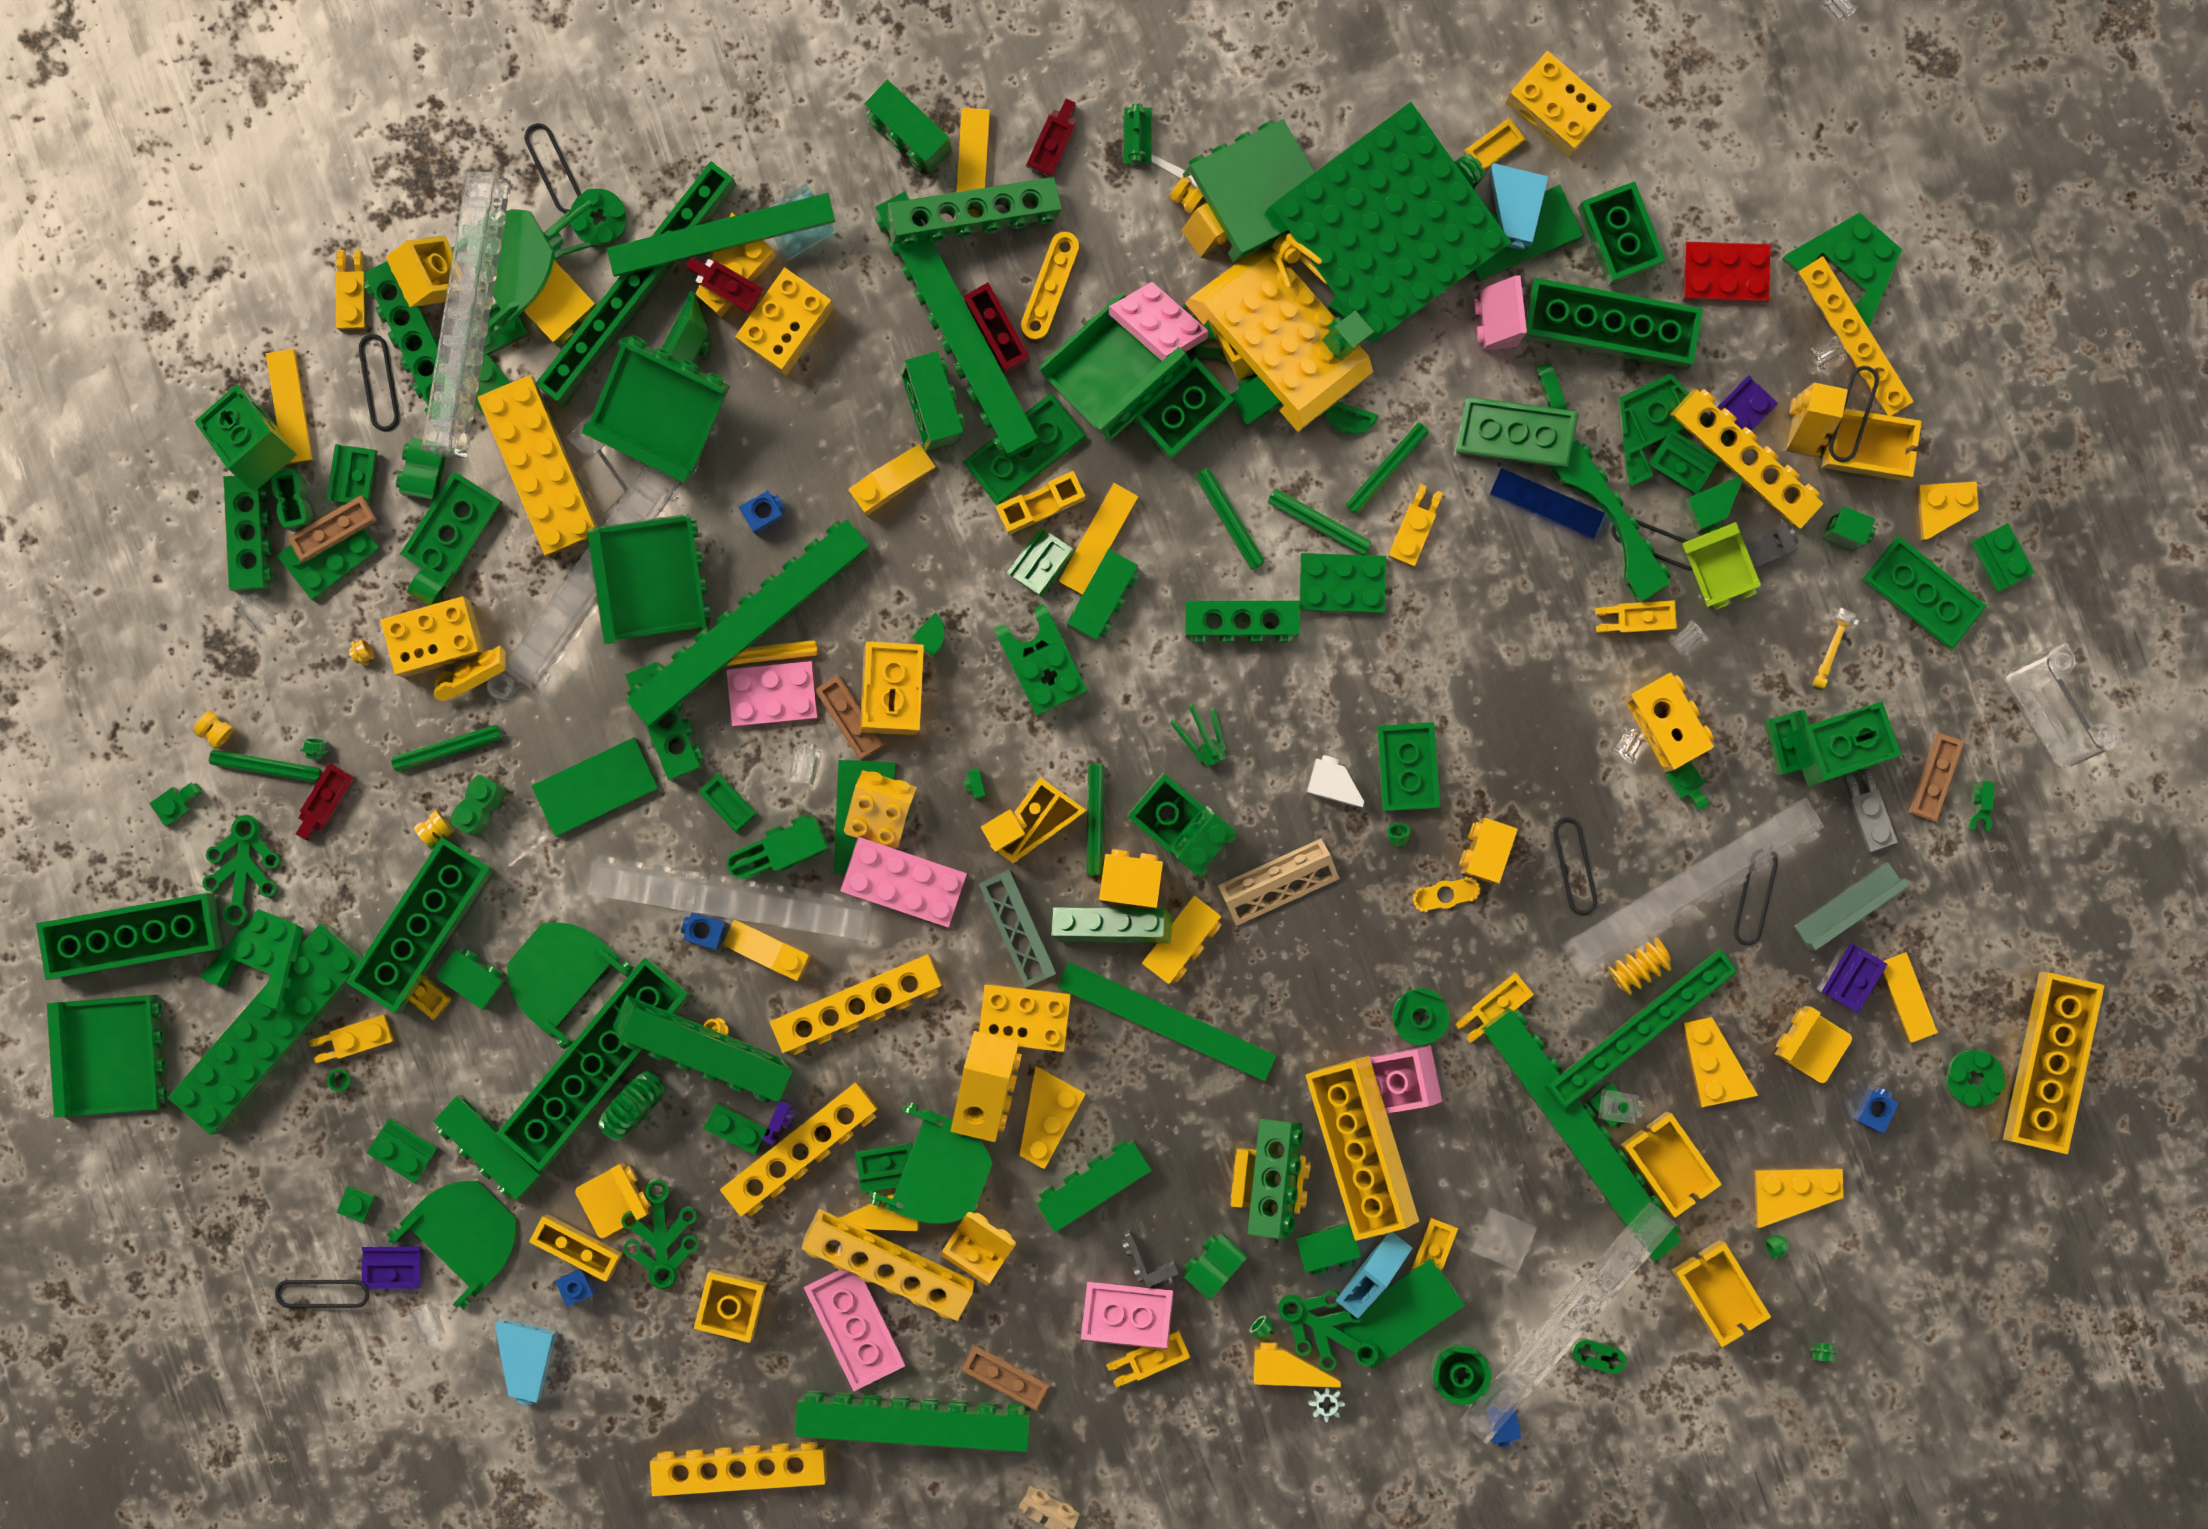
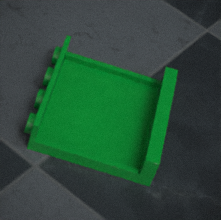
M1284 119L1276 123L1270 120L1262 124L1258 128V132L1253 134L1245 132L1234 140L1235 143L1229 146L1223 143L1211 151L1212 154L1205 158L1203 154L1196 156L1188 162L1189 167L1182 174L1184 178L1190 175L1193 177L1233 246L1228 252L1233 263L1275 242L1279 236L1291 234L1271 204L1315 173Z
M1123 292L1116 298L1111 299L1104 309L1096 316L1091 317L1084 327L1075 335L1070 336L1064 345L1054 354L1049 355L1043 361V364L1038 367L1045 379L1108 442L1193 367L1188 356L1179 346L1161 361L1109 315V306L1126 297Z
M631 335L630 337L622 338L618 342L621 347L593 415L584 424L581 433L673 478L686 482L693 475L730 385L723 383L724 379L717 374H705L698 371V366L686 360L680 362L671 358L672 353L665 349L656 348L655 350L647 346V342L640 337Z
M689 514L586 528L604 645L616 643V640L700 627L702 630L707 628L706 622L711 621L708 604L703 605L702 594L707 593L704 576L699 577L698 566L703 565L700 548L695 549L694 538L699 537L696 520L691 521Z
M157 995L47 1003L54 1118L165 1108L164 1103L168 1101L167 1087L163 1086L162 1074L166 1073V1061L164 1057H161L164 1032L162 1029H159L162 1003L157 999Z

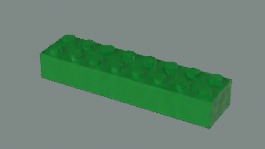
M320 923L299 946L296 962L291 963L288 978L291 979L289 989L284 990L282 1001L285 1002L283 1012L280 1013L257 1002L265 988L264 986L167 1098L209 1135L219 1134L349 985L346 983L364 955L330 925Z
M643 958L496 1133L501 1140L539 1172L547 1170L646 1052V1049L641 1047L633 1050L622 1045V1040L617 1037L618 1035L613 1028L626 995L676 1015L693 996L690 991L651 958Z
M807 1390V1394H802L797 1401L795 1437L1027 1452L1031 1409H1025L1024 1404L1009 1403L1007 1408L996 1407L995 1402L987 1401L979 1402V1406L967 1405L968 1401L950 1400V1404L939 1403L937 1398H922V1402H912L908 1396H893V1400H882V1395L864 1394V1398H853V1393L836 1392V1396H824V1391Z

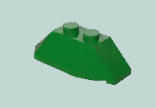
M690 291L662 349L672 353L671 358L680 362L686 360L697 365L701 355L706 356L712 341L709 340L711 334L700 301L696 294Z

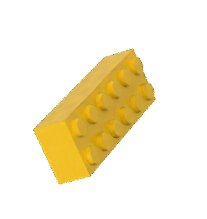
M528 375L477 398L545 556H551L587 541L586 528L598 526L539 387L535 385L536 380L533 376Z
M2039 972L2003 1140L2068 1154L2105 985L2049 972Z
M1369 1055L1305 1074L1355 1241L1406 1229L1419 1222Z

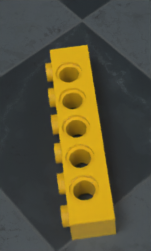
M1822 256L1798 271V276L1855 367L1870 366L1878 373L1879 384L1875 399L1885 415L1891 416L1914 402L1825 258ZM1868 370L1859 371L1872 392L1875 382L1874 375Z
M1693 389L1670 415L1737 476H1740L1748 486L1795 528L1801 529L1824 504L1818 499L1821 494L1810 484L1804 486L1797 480L1800 475L1789 465L1783 467L1776 461L1779 456L1768 446H1765L1764 449L1755 442L1758 437L1747 427H1744L1743 430L1734 423L1737 418L1726 408L1722 411L1713 404L1716 399L1705 389L1701 392L1698 389ZM1705 411H1710L1713 415V422L1708 427H1704L1700 423V416ZM1726 430H1731L1734 434V441L1729 446H1725L1721 442V435ZM1752 449L1755 453V460L1751 464L1746 465L1742 460V454L1745 450ZM1773 468L1776 472V478L1772 483L1767 484L1763 479V473L1766 469ZM1794 487L1797 491V497L1794 501L1788 503L1784 498V492L1787 488Z
M927 954L770 1021V1025L782 1053L789 1051L791 1056L807 1050L805 1044L816 1040L819 1045L833 1039L832 1033L842 1029L845 1034L859 1028L858 1021L869 1018L870 1022L885 1017L884 1010L895 1006L896 1010L899 1011L913 1005L911 999L919 995L922 996L923 1000L939 993L937 988L943 985L930 954ZM908 975L914 976L918 981V987L913 992H907L902 986L903 979ZM880 987L890 989L892 997L888 1003H881L877 1000L876 992ZM854 998H860L865 1003V1010L859 1015L854 1014L850 1010V1003ZM828 1009L835 1010L839 1015V1020L834 1026H830L824 1021V1013ZM802 1020H806L812 1025V1033L808 1037L801 1036L797 1031V1026Z
M858 1081L722 1187L720 1191L740 1217L745 1213H748L751 1217L763 1207L761 1201L770 1195L774 1199L786 1189L783 1183L793 1177L796 1181L809 1170L806 1165L815 1159L819 1163L832 1153L828 1149L835 1142L842 1145L854 1135L851 1130L859 1123L862 1127H865L874 1120L876 1116L873 1112L878 1107ZM847 1107L853 1111L854 1119L851 1123H843L839 1119L841 1108ZM825 1125L830 1128L831 1138L828 1141L818 1139L816 1130L819 1126ZM803 1143L808 1147L809 1154L807 1158L799 1159L795 1156L794 1147L796 1144ZM780 1161L786 1166L784 1176L777 1177L772 1173L771 1166L773 1162ZM752 1179H758L763 1183L761 1194L756 1195L749 1190V1182Z
M818 1209L804 1236L801 1249L806 1251L809 1256L816 1259L822 1258L832 1263L839 1270H848L858 1275L865 1282H874L884 1287L891 1294L902 1295L910 1299L917 1306H925L934 1310L943 1318H951L958 1321L973 1294L974 1280L821 1209ZM836 1240L840 1242L841 1245L833 1246L829 1243V1241ZM861 1252L866 1254L867 1257L859 1258L855 1253ZM887 1264L892 1266L893 1269L885 1270L881 1265ZM916 1277L919 1281L911 1282L907 1278ZM942 1289L945 1293L937 1294L932 1290Z
M816 1441L803 1442L801 1447L789 1448L788 1443L774 1444L772 1449L761 1450L759 1445L745 1446L743 1451L732 1452L731 1447L716 1448L714 1449L715 1453L703 1454L702 1449L688 1450L686 1455L675 1456L674 1451L657 1453V1457H653L650 1461L652 1496L825 1485L827 1482L825 1446H818ZM792 1457L800 1458L803 1461L804 1468L800 1471L792 1470L789 1466V1459ZM763 1459L771 1460L775 1465V1471L771 1473L764 1472L760 1467V1461ZM734 1461L743 1462L746 1466V1473L743 1475L735 1474L731 1468ZM706 1463L714 1464L717 1468V1475L714 1477L705 1475L703 1465ZM675 1466H685L689 1472L688 1477L685 1479L678 1478L674 1472Z

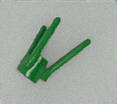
M588 200L571 214L569 211L566 212L544 232L555 251L554 260L563 255L592 247L591 242H586L561 249V245L564 242L559 233L592 205V201Z
M1194 704L1189 705L1195 723L1205 742L1199 745L1202 751L1198 749L1175 720H1171V725L1193 751L1199 763L1204 761L1206 767H1209L1227 758L1224 752L1227 750V747L1223 741L1219 720L1214 708L1210 712L1217 742L1215 738L1210 740Z

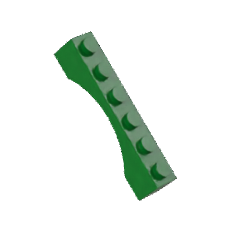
M1576 440L1573 443L1569 469L1551 466L1549 468L1561 486L1573 489L1591 499L1611 520L1620 538L1623 550V582L1636 602L1640 603L1670 584L1671 582L1668 578L1671 575L1662 562L1658 564L1653 556L1655 550L1649 540L1641 538L1637 531L1640 528L1635 518L1631 514L1627 516L1623 510L1624 502L1616 491L1612 492L1606 484L1609 480L1601 467L1596 468L1591 461L1593 455L1585 443L1581 445Z

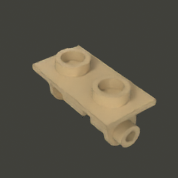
M1029 1486L1025 1497L1018 1506V1509L1022 1510L1021 1514L1038 1523L1043 1516L1048 1517L1044 1526L1049 1529H1074L1080 1515L1070 1505L1061 1503L1050 1497L1045 1491L1035 1489L1032 1486Z

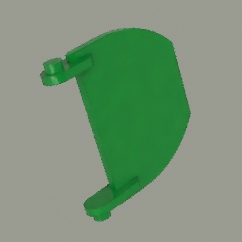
M519 209L506 210L490 216L463 238L456 247H451L458 263L462 262L467 256H470L501 309L486 324L488 332L494 333V335L503 333L504 327L512 322L538 297L550 276L555 257L554 249L532 212Z
M549 922L540 924L507 963V976L512 995L520 1009L551 1038L556 1036L558 1038L556 1043L565 1049L566 1046H570L574 1041L558 1028L560 1023L610 965H613L626 977L632 973L631 970L634 967L626 960L622 964L619 961L621 957L590 931L568 923Z
M908 1102L907 1107L903 1106L901 1111L923 1120L893 1199L870 1191L868 1197H871L869 1203L880 1207L882 1202L886 1203L885 1209L924 1223L944 1224L962 1220L968 1212L974 1213L993 1165L989 1153L979 1138L950 1132L952 1119L924 1108L922 1112H919V1105Z
M462 1181L446 1185L429 1194L399 1223L402 1227L399 1230L394 1227L387 1236L390 1238L388 1242L394 1245L411 1229L469 1286L453 1303L454 1307L458 1308L460 1306L464 1310L471 1303L468 1297L472 1295L475 1298L505 1266L513 1250L517 1224L516 1217L479 1181Z

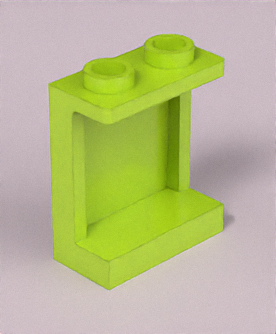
M1736 522L1682 543L1707 607L1713 605L1714 609L1717 610L1730 605L1729 598L1739 594L1741 599L1758 594L1756 588L1760 587L1761 584Z

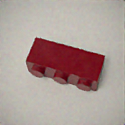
M989 282L964 295L967 307L1005 375L1028 364L1030 356Z

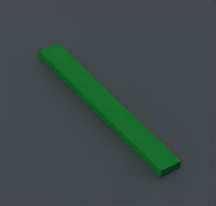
M829 193L606 249L613 276L617 277L690 259L691 256L694 258L836 221Z
M1718 949L1547 1084L1545 1088L1562 1110L1566 1109L1738 972L1724 952Z
M1069 961L1057 985L1059 989L1263 1081L1266 1080L1277 1056Z

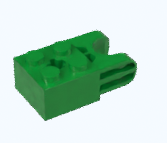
M1044 604L1037 606L1034 613L1039 623V632L1031 641H1018L1012 636L1005 625L1000 624L995 627L996 636L1036 717L1088 693ZM1050 671L1051 674H1057V677L1054 678L1055 684L1050 686L1048 682L1043 684L1041 681L1045 677L1044 673Z
M1163 771L1128 812L1127 818L1178 859L1170 849L1174 846L1176 839L1190 827L1196 815L1206 807ZM1163 806L1166 808L1172 806L1174 808L1172 810L1174 816L1172 818L1167 816L1162 819L1160 817L1162 814L1160 809ZM1236 833L1226 843H1233L1237 839ZM1184 864L1198 877L1203 878L1208 873L1207 867H1205L1204 870L1198 875L1186 864Z
M805 814L791 821L793 826L786 829L781 826L765 832L767 837L731 853L727 859V869L736 878L751 879L772 869L780 873L832 849L819 819Z

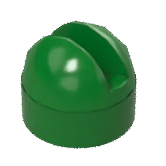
M1403 823L1390 825L1387 829L1390 845L1396 848L1397 846L1405 847L1410 840L1409 826Z
M334 1069L327 1076V1085L333 1091H344L350 1084V1076L343 1069ZM335 1073H341V1087H335Z
M1774 1235L1764 1240L1766 1250L1774 1260H1778L1788 1253L1790 1246L1785 1237Z
M1263 1315L1252 1324L1249 1332L1256 1339L1267 1341L1270 1339L1268 1333L1273 1335L1275 1330L1273 1323Z

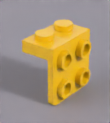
M862 770L851 800L844 827L845 834L855 838L860 837L893 849L898 848L907 814L917 787L909 785V783L903 780H893L883 777L877 772Z
M1804 1006L1803 1009L1800 1008L1791 1020L1793 1025L1789 1032L1784 1033L1776 1044L1778 1049L1775 1055L1817 1082L1825 1083L1851 1043L1852 1036L1820 1016V1012L1813 1007Z
M625 1162L582 1184L575 1190L577 1198L600 1238H605L623 1228L621 1219L622 1215L627 1211H632L635 1216H627L625 1218V1223L628 1225L651 1213L649 1209L651 1206L650 1200L644 1191L640 1192L636 1181H638L632 1167L630 1165L626 1166Z
M968 1212L940 1255L988 1286L1004 1260L1015 1247L1016 1242L1007 1231L996 1229L990 1225L983 1215Z

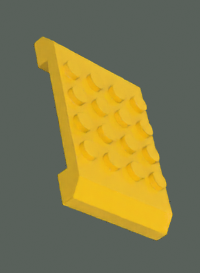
M1263 247L1233 265L1191 296L1185 304L1203 325L1210 321L1282 402L1284 406L1280 409V412L1299 432L1373 373L1369 355L1361 346L1342 361L1328 349L1322 339L1329 333L1327 326L1336 318L1293 269L1283 261L1291 283V288L1287 289L1277 263L1271 257L1275 253L1274 249Z

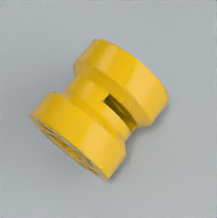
M1182 177L1169 195L1170 200L1174 203L1182 204L1184 210L1191 215L1205 199L1200 189L1194 186L1192 180L1188 177Z
M209 710L198 720L193 728V733L200 738H206L208 744L217 750L229 739L234 728L227 722L222 723L218 719V715Z
M438 810L432 812L425 823L420 822L414 827L417 835L430 849L435 848L441 837H448L454 832L453 827Z

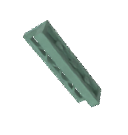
M1886 862L1800 921L1793 928L1808 950H1817L1910 885L1905 878L1900 879L1889 862Z
M1004 871L993 878L979 883L1025 988L1057 974L1011 871ZM1002 880L1006 889L1003 902L991 898L987 886ZM1008 896L1012 902V905L1006 904ZM993 902L1001 905L999 912ZM1004 906L1016 911L1018 919L1014 928L1003 924L1000 918ZM1020 922L1024 931L1017 929ZM1005 928L1013 931L1011 938H1009ZM1016 932L1027 936L1030 942L1026 954L1015 950L1012 945ZM1031 948L1033 949L1036 958L1029 955ZM1017 954L1025 957L1022 965ZM1028 958L1039 962L1043 974L1028 980L1024 971Z

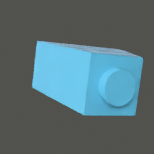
M1493 163L1490 168L1489 179L1498 224L1511 241L1507 246L1513 249L1524 250V247L1529 248L1533 242L1548 176Z
M1393 1232L1387 1233L1375 1246L1335 1301L1356 1318H1359L1388 1286L1412 1250V1247Z
M500 1319L496 1322L495 1329L508 1396L516 1398L515 1402L523 1405H532V1402L537 1403L542 1397L557 1331Z

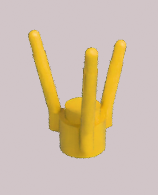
M1283 234L1275 240L1273 244L1275 253L1271 257L1277 263L1287 289L1291 288V283L1283 261L1291 264L1300 259L1318 278L1327 284L1314 264L1307 258L1309 257L1317 264H1321L1322 260L1304 245L1298 243L1292 234Z

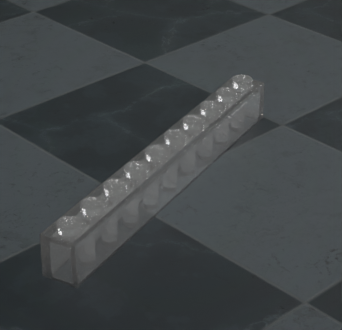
M467 171L421 449L436 456L466 458L470 445V431L475 414L474 407L476 394L479 389V376L484 358L483 351L488 333L490 308L493 303L492 296L497 277L498 258L502 247L501 240L506 222L508 197L511 192V180L496 172Z
M647 465L604 526L664 517L665 511L663 509L669 501L674 502L682 491V488L679 487L682 481ZM696 465V468H695V470H694V472H693V475H694V473L696 472V470H697V468H698V465ZM589 547L506 662L505 671L533 690L537 686L541 688L550 676L548 670L553 663L558 664L567 652L564 649L570 639L572 641L577 639L583 630V627L580 625L586 617L591 618L598 609Z
M1807 797L1802 798L1559 947L1576 975L1581 976L1585 974L1586 977H1589L1601 969L1599 964L1609 959L1612 963L1626 954L1624 949L1633 944L1636 948L1650 940L1648 934L1657 929L1661 933L1674 925L1672 921L1674 918L1681 914L1686 918L1699 910L1696 906L1704 900L1710 903L1723 895L1721 890L1731 885L1732 888H1735L1747 881L1745 875L1753 870L1756 873H1760L1772 865L1770 860L1779 855L1782 859L1796 851L1794 845L1802 840L1805 844L1813 841L1820 836L1818 831L1825 826Z
M598 855L597 861L589 860L584 894L868 941L874 907L867 906V900L851 898L850 903L839 902L840 896L823 893L822 899L811 897L812 891L796 888L794 894L783 892L784 886L767 884L766 889L756 888L755 881L739 879L738 884L727 883V877L713 874L710 875V880L699 878V872L682 869V875L671 873V867L654 865V870L643 869L642 862L626 860V865L614 864L615 858Z
M1649 1201L1491 1383L1487 1392L1460 1419L1462 1423L1487 1444L1676 1226V1223Z

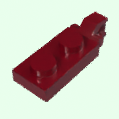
M1066 98L1060 112L1053 109L1052 113L1048 115L1027 161V168L1049 178L1053 177L1075 129L1077 120L1072 118V115L1077 106L1076 102Z
M691 256L686 265L689 271L698 275L695 282L699 283L701 287L751 315L765 291L762 287L716 260L708 259L704 264Z
M329 763L299 811L301 814L298 819L303 822L295 834L309 841L315 830L321 832L324 826H327L354 782L355 777Z

